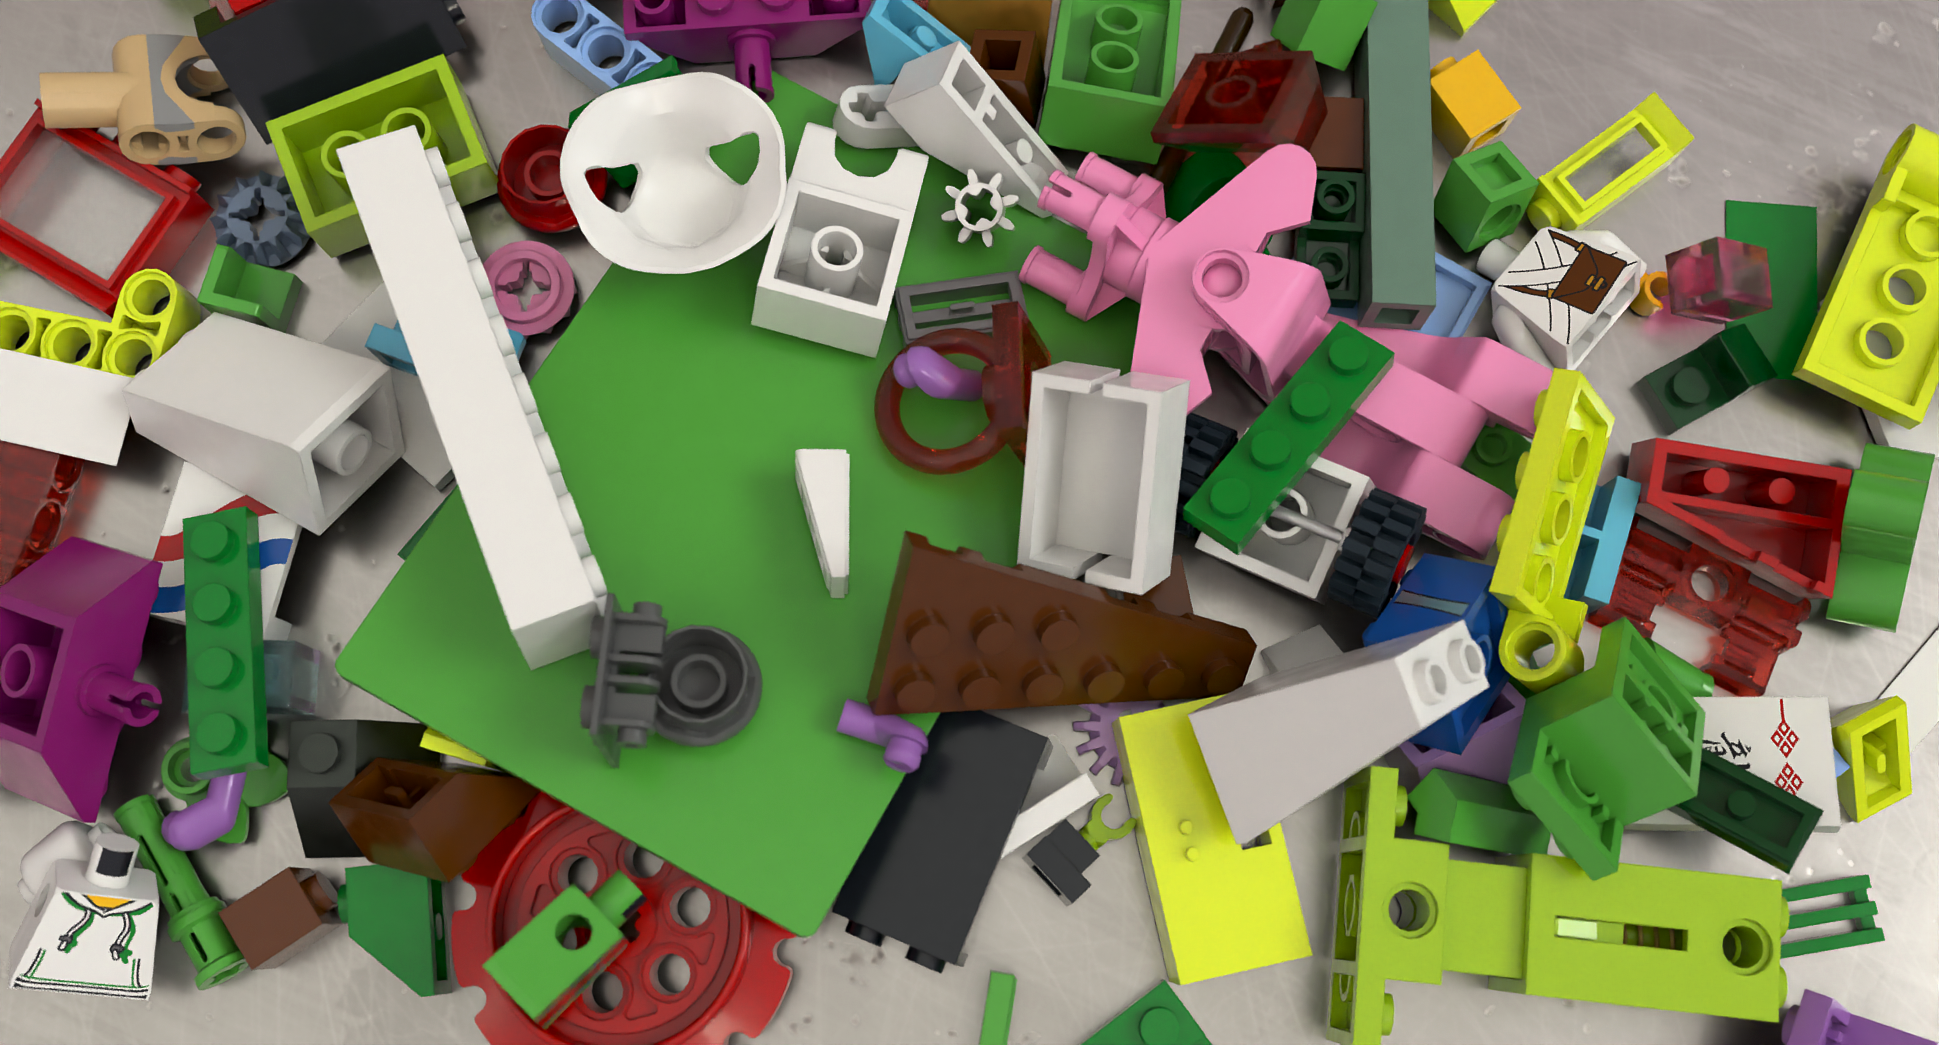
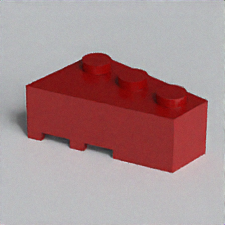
M1652 438L1632 443L1626 478L1641 483L1640 495L1635 509L1636 513L1801 599L1833 598L1841 546L1842 524L1852 474L1851 469L1663 438Z

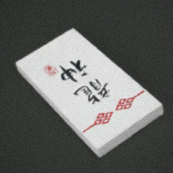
M1828 696L1693 697L1706 712L1702 744L1704 749L1824 810L1812 833H1838L1841 828ZM1668 809L1624 826V830L1707 831Z

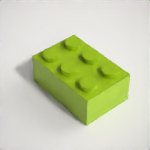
M444 54L265 123L305 229L330 258L370 243L336 149L415 125L424 150L438 147L451 182L452 190L460 207L498 193L497 182L499 180L496 167L464 88Z

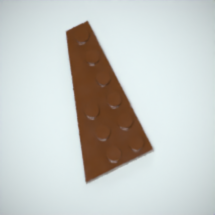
M905 530L867 700L874 716L1209 698L1228 694L1243 686L1257 644L1246 629L1188 612L1181 616H1176L1158 611L1153 602L1133 597L1130 602L1113 598L1108 595L1105 588L1020 563L1010 568L985 561L981 552L958 546L955 552L931 545L926 536Z

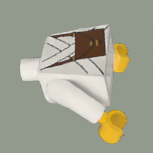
M1551 226L1541 228L1521 252L1498 239H1494L1482 251L1476 267L1478 272L1495 281L1491 289L1492 325L1501 344L1552 371L1554 368L1575 370L1629 305L1635 313L1642 316H1650L1662 310V302L1657 300L1651 291L1659 297H1664L1673 292L1675 285L1672 276L1664 271H1656L1648 275L1645 272L1647 264L1614 233L1608 230H1568L1566 232Z

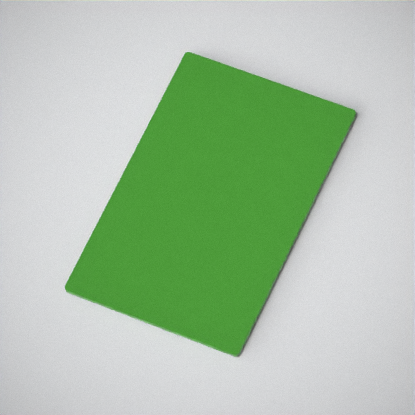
M772 71V85L775 95L766 104L774 113L782 130L785 145L786 179L788 183L807 122L834 129L833 117L837 104ZM754 80L752 82L753 92L759 96ZM755 133L740 136L731 142L709 148V156L714 163L738 184L744 185L747 183L758 165L760 147L759 137ZM836 135L835 157L845 170L857 176L876 177L887 172L897 156L898 149L903 148L929 156L895 287L1017 270L1018 274H1020L1025 260L1037 245L1083 271L1087 269L1092 252V241L1087 239V234L1052 216L1041 218L1018 204L1005 208V218L1009 219L1016 227L1014 232L1007 231L999 226L992 232L994 239L993 247L988 248L983 242L982 234L974 232L969 241L965 244L960 243L958 236L964 225L959 220L945 222L942 220L941 215L947 211L955 210L956 199L952 198L945 188L953 186L961 191L969 185L967 175L928 154L918 146L872 149L856 148L845 143ZM985 193L984 197L980 200L970 197L966 201L965 207L972 213L969 224L976 225L981 218L988 219L989 221L995 218L997 212L990 205L992 194ZM775 224L768 234L750 249L710 269L687 274H659L631 270L613 262L529 382V387L542 425L549 436L557 457L566 488L572 496L580 517L591 553L594 554L608 593L615 594L623 612L633 613L634 603L652 602L663 607L661 617L668 620L666 636L674 630L689 625H700L725 630L743 641L757 659L762 674L761 701L752 720L741 732L731 739L707 747L683 746L664 738L655 731L654 735L647 736L646 748L630 749L621 747L619 768H611L598 747L593 745L589 729H583L580 721L583 690L586 685H595L598 659H592L590 649L537 669H530L509 626L458 485L336 659L335 669L349 683L794 935L800 938H810L818 931L906 773L893 770L886 765L883 758L886 747L836 731L847 698L869 705L867 700L868 689L905 530L926 536L933 546L954 552L958 546L981 552L985 561L1010 568L1016 566L1032 372L1062 361L1120 369V376L1130 373L1141 304L1124 297L1087 322H1084L1067 313L1065 310L1066 304L1027 283H1021L1031 325L1028 336L934 350L957 367L976 370L984 375L986 382L984 394L977 401L968 402L934 398L926 394L919 386L908 389L897 382L893 373V364L898 355L904 354V348L902 343L903 335L898 324V311L895 309L893 298L876 358L751 325L757 284ZM1008 293L947 301L912 306V312L947 308L955 303L973 301L976 304L1010 298ZM798 449H846V454H849L848 594H845V598H831L830 592L826 588L795 479V451ZM630 673V676H638V673ZM941 712L898 714L897 716L920 727L927 737Z

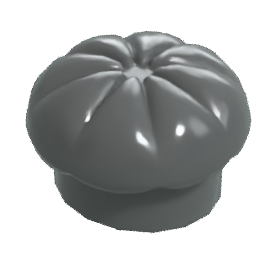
M689 625L672 631L665 636L663 657H654L663 661L662 672L655 674L638 673V676L652 678L661 683L660 692L650 694L656 695L658 698L655 731L664 738L683 746L707 747L731 739L749 724L761 701L762 674L754 654L738 637L716 627Z

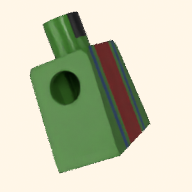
M617 870L589 898L573 884L482 966L525 1012L545 1030L627 947L624 935L618 928L647 901V898L620 870ZM585 927L592 931L591 939L584 947L577 950H569L563 947L565 936L572 929Z

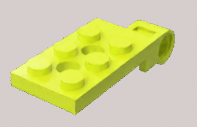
M1914 123L1910 124L1900 134L1881 166L1792 373L1793 376L1909 430L1922 423L1939 382V134ZM1891 277L1903 279L1912 287L1914 292V302L1912 305L1902 304L1893 298L1889 291V280ZM1869 330L1878 331L1888 338L1892 347L1890 359L1879 358L1868 349L1866 334Z
M1554 368L1548 389H1543L1539 393L1535 403L1534 424L1536 432L1530 452L1525 451L1517 464L1515 484L1518 493L1512 513L1504 516L1498 529L1497 550L1500 554L1489 588V592L1509 609L1499 643L1500 661L1508 673L1536 694L1584 671V655L1578 645L1588 605L1585 602L1565 599L1564 594L1615 421L1611 411L1581 371ZM1554 644L1555 650L1551 661L1542 668L1530 669L1529 663L1532 653L1541 645Z

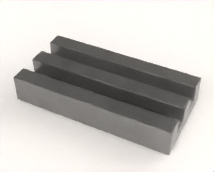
M1018 270L895 287L893 300L895 309L898 311L899 329L903 335L904 353H907L910 347L926 346L936 350L1029 335L1031 325ZM1008 293L1010 298L976 304L973 301L951 304L947 308L912 312V306Z

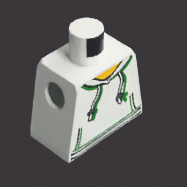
M104 833L96 837L89 862L59 859L51 864L11 943L8 953L9 988L149 1000L152 987L159 894L156 874L149 869L134 868L139 850V843L135 839L117 833Z

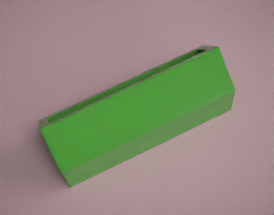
M1433 768L1407 796V799L1418 813L1414 834L1514 855L1527 853L1547 854L1551 832L1532 810H1527L1518 803L1508 784Z

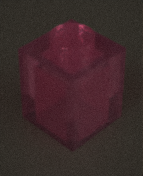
M1716 236L1665 255L1671 315L1721 325L1773 308L1767 248Z

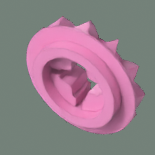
M536 241L513 242L496 250L484 262L483 267L492 288L493 297L508 329L521 333L525 339L530 335L542 332L551 334L553 327L563 317L570 316V306L574 294L577 293L573 272L566 259L551 246ZM529 268L536 286L547 291H543L542 294L532 295L530 305H527V311H525L518 296L508 292H512V289L523 287L524 278H527Z

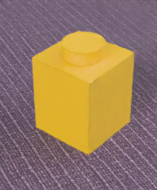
M1479 50L1458 62L1453 56L1448 57L1430 70L1432 131L1453 159L1477 150L1504 133L1521 109V106Z

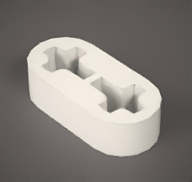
M894 84L858 85L849 87L842 93L833 117V128L837 131V136L845 143L864 149L918 146L884 107Z

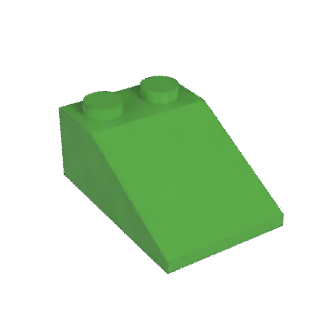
M1060 0L1038 135L1046 145L1057 146L1066 150L1094 152L1096 154L1117 157L1122 160H1134L1157 165L1162 145L1156 143H1163L1173 106L1182 0Z

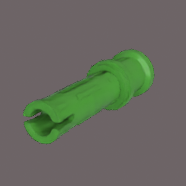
M142 795L119 807L113 816L124 834L139 843L137 857L143 869H149L156 874L158 894L171 917L167 922V933L172 942H181L198 973L194 978L198 990L215 987L245 970L249 965L218 912L227 907L225 902L219 900L218 897H210L185 851L175 849L163 839L161 825L165 817L155 795Z

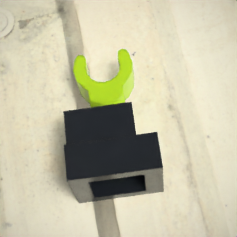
M1110 793L1095 801L1090 808L1089 822L1080 831H1077L1065 819L1022 858L1066 906L1073 904L1091 886L1082 873L1100 856L1097 850L1107 841L1120 840L1125 837L1136 825L1134 818L1128 819L1118 829L1108 828L1103 823L1101 818L1102 810L1113 800V795Z

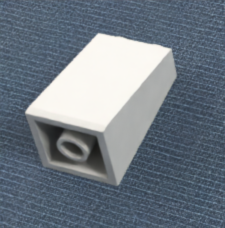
M218 312L212 313L195 329L186 332L177 344L148 368L138 372L132 381L122 389L137 433L318 536L405 453L390 367L372 359Z
M1464 619L1262 676L1188 714L1236 844L1251 841L1488 688L1489 684L1484 674L1485 661L1478 644L1471 639Z

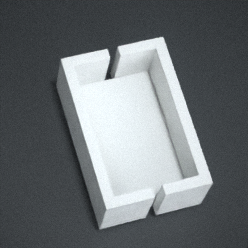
M1062 361L1032 372L1017 565L1020 563L1071 579H1076L1086 573L1085 583L1143 595L1170 576L1190 380L1134 371L1120 376V369ZM1103 554L1110 555L1109 557L1102 560Z

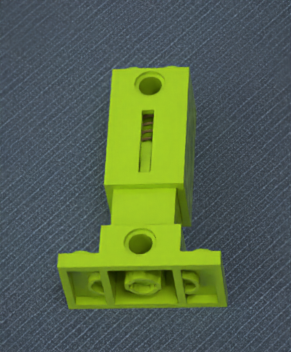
M1369 766L1344 781L1327 1040L1342 1045H1381L1382 1036H1390L1394 1021V1000L1392 994L1384 993L1385 979L1441 985L1442 970L1489 975V990L1779 1023V1008L1784 1005L1788 992L1787 975L1784 968L1780 966L1781 938L1786 934L1789 925V906L1787 900L1782 896V880L1619 862L1618 872L1593 881L1574 859H1569L1565 856L1538 853L1495 857V864L1450 860V844L1394 838L1395 826H1403L1407 812V790L1405 786L1398 785L1399 769ZM1393 896L1400 902L1402 910L1401 918L1397 925L1393 924L1388 909Z

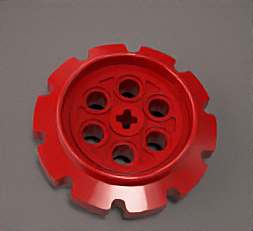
M542 791L528 803L524 815L517 818L511 826L502 829L478 853V858L473 866L461 874L462 880L475 888L476 900L471 908L455 911L452 915L451 924L452 955L457 981L463 988L478 986L484 991L486 1004L476 1014L475 1023L491 1045H728L729 1037L734 1032H741L749 1038H756L763 1033L779 1009L793 976L792 968L783 964L778 959V945L785 939H793L798 936L665 861L661 869L654 876L648 878L640 876L633 865V853L637 845ZM587 856L593 860L598 873L595 885L584 894L587 898L617 870H620L647 898V901L638 909L641 916L634 924L640 935L637 938L633 936L624 937L627 947L603 971L616 975L621 981L623 994L616 1008L605 1010L597 1005L592 995L593 981L544 1030L482 965L570 887L568 882L569 868L574 861L580 857ZM691 888L701 889L707 894L710 901L708 918L696 927L686 925L678 914L679 899L685 891ZM585 927L573 929L576 934L577 944L575 950L584 947L590 941L592 936L591 930ZM670 954L682 957L690 970L687 986L677 994L668 992L661 986L658 980L657 972L659 965Z

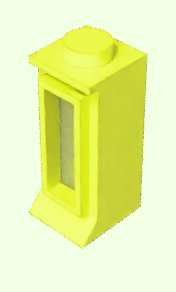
M1653 92L1635 109L1551 171L1537 179L1539 185L1526 209L1528 218L1538 231L1549 226L1566 232L1568 230H1583L1669 166L1695 138L1660 97Z

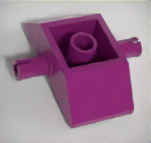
M623 0L624 35L626 40H638L646 47L693 63L734 61L735 81L753 91L752 82L755 80L756 91H758L759 97L767 103L775 95L772 85L771 58L817 55L863 29L862 22L871 6V0Z
M71 536L0 587V782L5 789L83 823H96L101 800L108 787V773L116 742L124 723L134 727H143L151 723L158 716L160 710L143 705L141 703L142 699L162 704L160 691L155 686L133 680L135 669L141 660L142 643L151 608L159 591L158 581L163 566L162 562L85 538Z

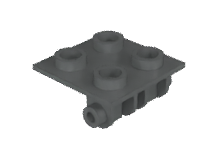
M607 593L604 616H594L591 624L590 656L592 659H598L595 685H586L584 687L581 699L580 721L583 729H589L593 745L598 747L611 768H619L621 747L630 749L646 748L647 736L655 734L658 698L656 695L650 694L659 693L661 683L648 677L630 676V673L655 674L662 672L663 661L654 657H663L668 620L661 617L663 607L659 604L636 602L634 603L633 613L623 612L615 594Z

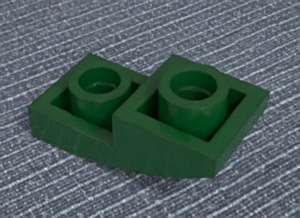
M1317 170L1310 224L1298 227L1295 231L1294 261L1308 264L1322 272L1331 301L1330 307L1354 309L1359 299V245L1365 232L1366 173Z

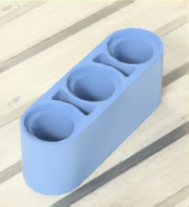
M535 0L532 5V22L547 54L599 96L663 60L640 41L626 40L624 29L586 0ZM563 22H576L574 27L566 32H553ZM620 56L623 58L615 67L609 69L598 67L608 57Z

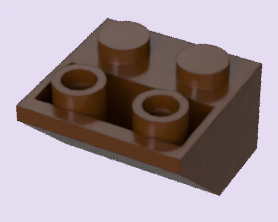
M377 757L328 803L369 862L450 883L456 876L461 875L473 866L478 858V853L502 829L511 826L517 818L521 817L524 807L540 790L510 773L459 763Z

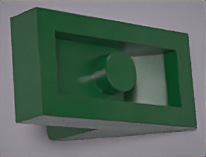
M1744 323L1716 333L1696 349L1649 373L1636 382L1668 435H1671L1767 383L1778 375Z

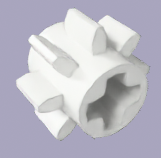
M969 169L967 174L969 185L961 191L953 186L945 188L946 192L956 199L955 210L947 211L941 217L945 222L959 220L964 225L958 236L960 243L965 244L969 241L974 232L982 234L983 242L988 248H991L994 243L992 232L999 226L1007 231L1014 232L1016 227L1009 219L1005 218V208L1015 206L1020 201L1016 195L1000 196L998 190L1003 182L1002 174H995L989 184L979 183L977 174L973 169ZM985 193L992 194L990 205L997 212L995 218L992 221L981 218L976 225L969 224L972 213L965 207L966 201L970 197L980 200L984 197Z

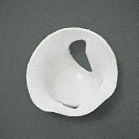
M693 72L654 79L609 91L597 97L583 110L571 126L565 139L560 158V179L564 193L577 218L581 231L589 243L604 257L631 270L659 274H687L716 267L740 255L763 239L772 229L781 214L786 198L787 179L784 138L781 127L767 104L749 88L728 77L712 72ZM755 133L759 137L760 147L758 165L748 182L741 185L732 180L714 163L709 156V148L731 142L740 136ZM629 164L635 165L638 171L636 185L630 201L623 212H616L597 199L585 178L587 170L601 167L615 168Z

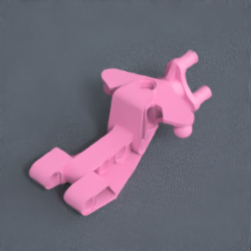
M1291 143L1280 144L1269 149L1180 223L1169 217L1166 218L1164 185L1162 182L1145 173L1137 177L1098 157V154L1090 152L1085 157L1075 179L1064 175L1065 173L1058 169L1051 174L1048 181L1053 186L1052 188L1044 186L1038 200V207L1044 211L1048 210L1087 231V239L1092 241L1090 261L1087 269L1083 271L1037 245L1030 252L1019 274L1021 283H1027L1066 304V312L1084 322H1087L1124 297H1128L1141 304L1131 372L1190 380L1187 415L1212 395L1203 361V356L1208 349L1217 351L1269 406L1340 320L1395 352L1393 367L1319 457L1370 477L1378 489L1427 508L1426 519L1421 528L1423 529L1421 533L1467 556L1478 560H1485L1497 539L1500 523L1505 515L1511 514L1515 500L1497 487L1461 469V466L1484 425L1493 428L1498 423L1529 439H1534L1536 432L1534 424L1535 403L1539 393L1543 389H1548L1553 371L1487 337H1440L1403 329L1358 327V320L1327 313L1331 306V301L1320 270L1302 262L1262 254L1271 235L1310 224L1317 169L1316 163L1308 151L1301 146Z

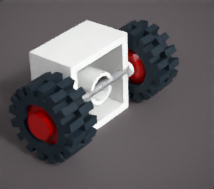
M1192 412L1186 416L1175 532L1189 538L1195 537L1196 533L1200 532V530L1183 520V507L1239 440L1236 430ZM1318 457L1238 556L1203 532L1200 533L1195 548L1325 605L1327 598H1330L1378 619L1391 598L1394 597L1398 584L1407 570L1410 559H1412L1416 549L1414 548L1423 530L1421 528L1426 519L1427 508L1378 489L1370 477Z

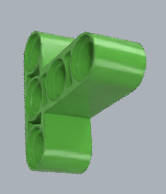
M1871 443L1865 444L1859 470H1854L1842 524L1841 549L1833 598L1829 599L1826 619L1893 633L1896 632L1935 454Z

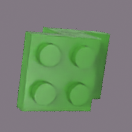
M1625 616L1602 627L1594 667L1526 699L1508 784L1518 803L1523 808L1532 810L1552 833L1559 850L1567 858L1574 859L1593 881L1618 872L1624 826L1697 796L1706 712Z

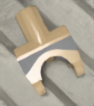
M173 34L127 36L119 40L113 47V72L39 73L45 128L117 127L121 152L128 159L140 164H190L221 160L238 153L246 141L245 124L243 118L236 111L224 106H216L213 102L195 99L211 95V92L222 91L229 87L218 70L204 71L193 65L199 60L211 59L199 42L198 37ZM214 127H225L233 131L230 135L217 139L208 138L201 134L207 129Z

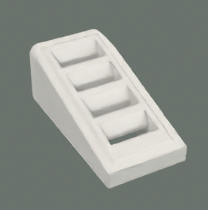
M798 449L795 451V479L826 588L829 590L831 598H845V594H848L849 454H846V449Z

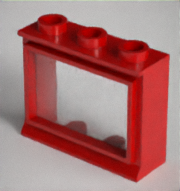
M37 98L34 104L38 108L0 159V252L30 272H36L81 302H87L112 319L121 289L126 280L134 273L144 269H158L170 275L212 215L214 209L197 193L201 183L177 166L168 164L162 171L152 164H140L128 159L119 147L118 133L110 141L97 133L100 128H45L42 102Z

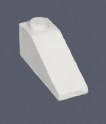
M960 40L904 63L884 107L923 151L965 175L968 174L969 169H973L979 178V183L989 184L995 174H1002L1003 182L998 190L1000 195L1004 197L1016 195L1020 201L1018 205L1041 218L1051 216L1053 213L1038 207L1040 194L1045 185L1052 188L1053 184L1048 179L1055 170L1058 169L1064 172L1066 176L1069 171Z

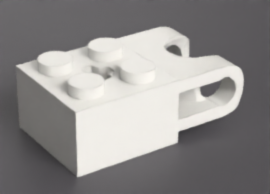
M807 122L793 170L787 183L784 206L779 218L776 220L757 284L751 325L876 358L929 156L903 148L898 149L897 156L887 172L876 177L857 176L845 170L835 157L837 131L829 127Z

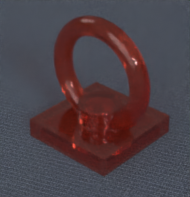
M1018 301L992 305L993 337L967 328L937 330L909 343L888 364L876 390L874 415L881 440L889 452L901 463L922 473L953 475L982 465L1008 444L1025 467L1032 372L1051 366V354ZM926 346L941 356L965 354L983 361L987 365L983 367L981 377L984 407L990 421L987 427L971 441L953 448L935 449L915 441L905 430L900 416V402L905 387L897 382L893 373V364L898 355L907 353L910 347Z

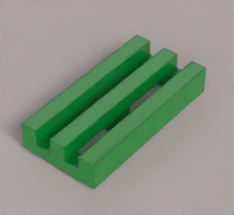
M1869 874L1782 888V896L1787 902L1848 892L1851 903L1849 905L1789 915L1787 930L1853 918L1855 919L1857 930L1782 942L1780 959L1885 941L1882 927H1876L1873 915L1878 914L1876 902L1869 901L1866 890L1867 888H1872Z

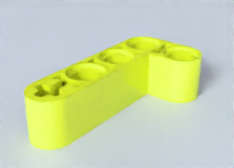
M144 269L134 273L124 283L111 323L0 301V348L134 378L136 367L143 357L152 354V361L150 363L152 365L177 344L186 332L195 329L199 325L201 307L194 295L170 275L158 269ZM170 296L167 307L161 313L153 315L156 303L162 298ZM29 331L26 343L16 349V343L19 338ZM91 342L88 354L82 360L76 362V355L79 349Z

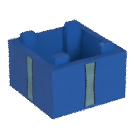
M1424 553L1413 570H1408L1399 582V590L1377 621L1370 623L1362 634L1363 643L1367 647L1464 619L1471 639L1478 644L1485 661L1484 674L1489 687L1408 739V742L1461 755L1510 679L1511 674L1503 667L1499 657V643L1508 615L1507 607L1489 592L1496 566Z

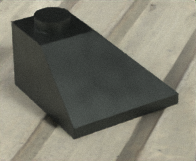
M360 719L290 721L287 791L306 858L365 857L328 802L377 757L443 762L444 754L420 747L423 734L428 728L422 723Z

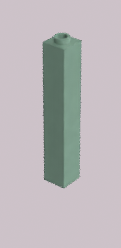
M1375 0L1378 4L1354 51L1355 98H1364V168L1361 173H1366L1365 232L1359 245L1358 327L1420 330L1436 307L1428 0Z

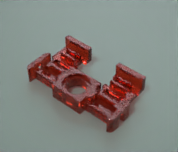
M1633 516L1626 541L1627 545H1625L1620 563L1621 568L1619 573H1617L1610 602L1608 605L1589 613L1586 621L1602 629V627L1626 616L1643 638L1648 637L1651 639L1656 627V623L1650 621L1655 605L1661 607L1667 603L1718 629L1729 623V626L1723 628L1720 633V637L1726 639V642L1722 645L1721 655L1713 654L1710 661L1699 669L1713 677L1714 685L1736 696L1760 697L1764 695L1778 656L1796 647L1800 641L1802 632L1796 629V627L1808 620L1812 607L1810 601L1804 598L1795 604H1791L1748 583L1752 571L1695 543H1692L1684 550L1674 547L1636 528L1640 517ZM1695 571H1705L1716 578L1721 590L1717 601L1710 602L1696 594L1691 582Z

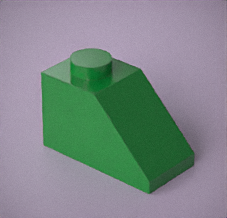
M378 864L345 868L346 884H341L339 887L337 903L342 923L348 924L349 937L420 997L452 993L445 882Z

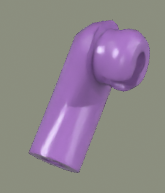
M910 347L907 353L898 355L893 364L894 376L901 386L908 389L919 386L926 394L934 398L972 402L980 399L985 392L986 382L983 374L976 370L957 367L930 347Z
M847 698L836 731L886 747L883 758L886 765L891 769L903 773L915 771L920 766L921 754L928 752L926 733L920 727L897 715L874 716L870 705Z
M247 772L210 779L206 798L181 811L175 810L165 817L161 825L163 839L175 849L189 851L198 850L230 832L236 823Z

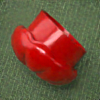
M558 125L534 126L523 130L511 139L502 154L497 172L499 180L497 182V191L507 213L521 225L542 233L567 232L580 227L564 193L560 179L561 152L570 129L562 128ZM604 167L587 170L585 178L597 199L603 202L607 188V170Z

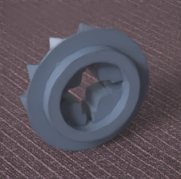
M260 170L258 176L248 179L236 177L235 186L227 194L217 195L219 207L216 216L210 218L216 232L217 240L215 242L232 247L247 262L269 268L275 267L295 257L306 245L310 235L305 229L285 175L283 177L274 176ZM263 200L265 207L272 214L280 216L264 221L263 230L259 231L258 236L257 229L250 222L244 220L249 216L257 215Z

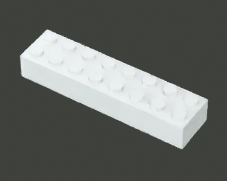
M415 125L336 149L509 626L530 669L534 670L590 649L592 620L594 616H604L608 591L594 554L591 553L572 496L566 488L554 449L542 425L524 372L522 373L511 337L502 314L499 313L481 259L475 250L468 225L460 204L455 198L438 147L424 150Z

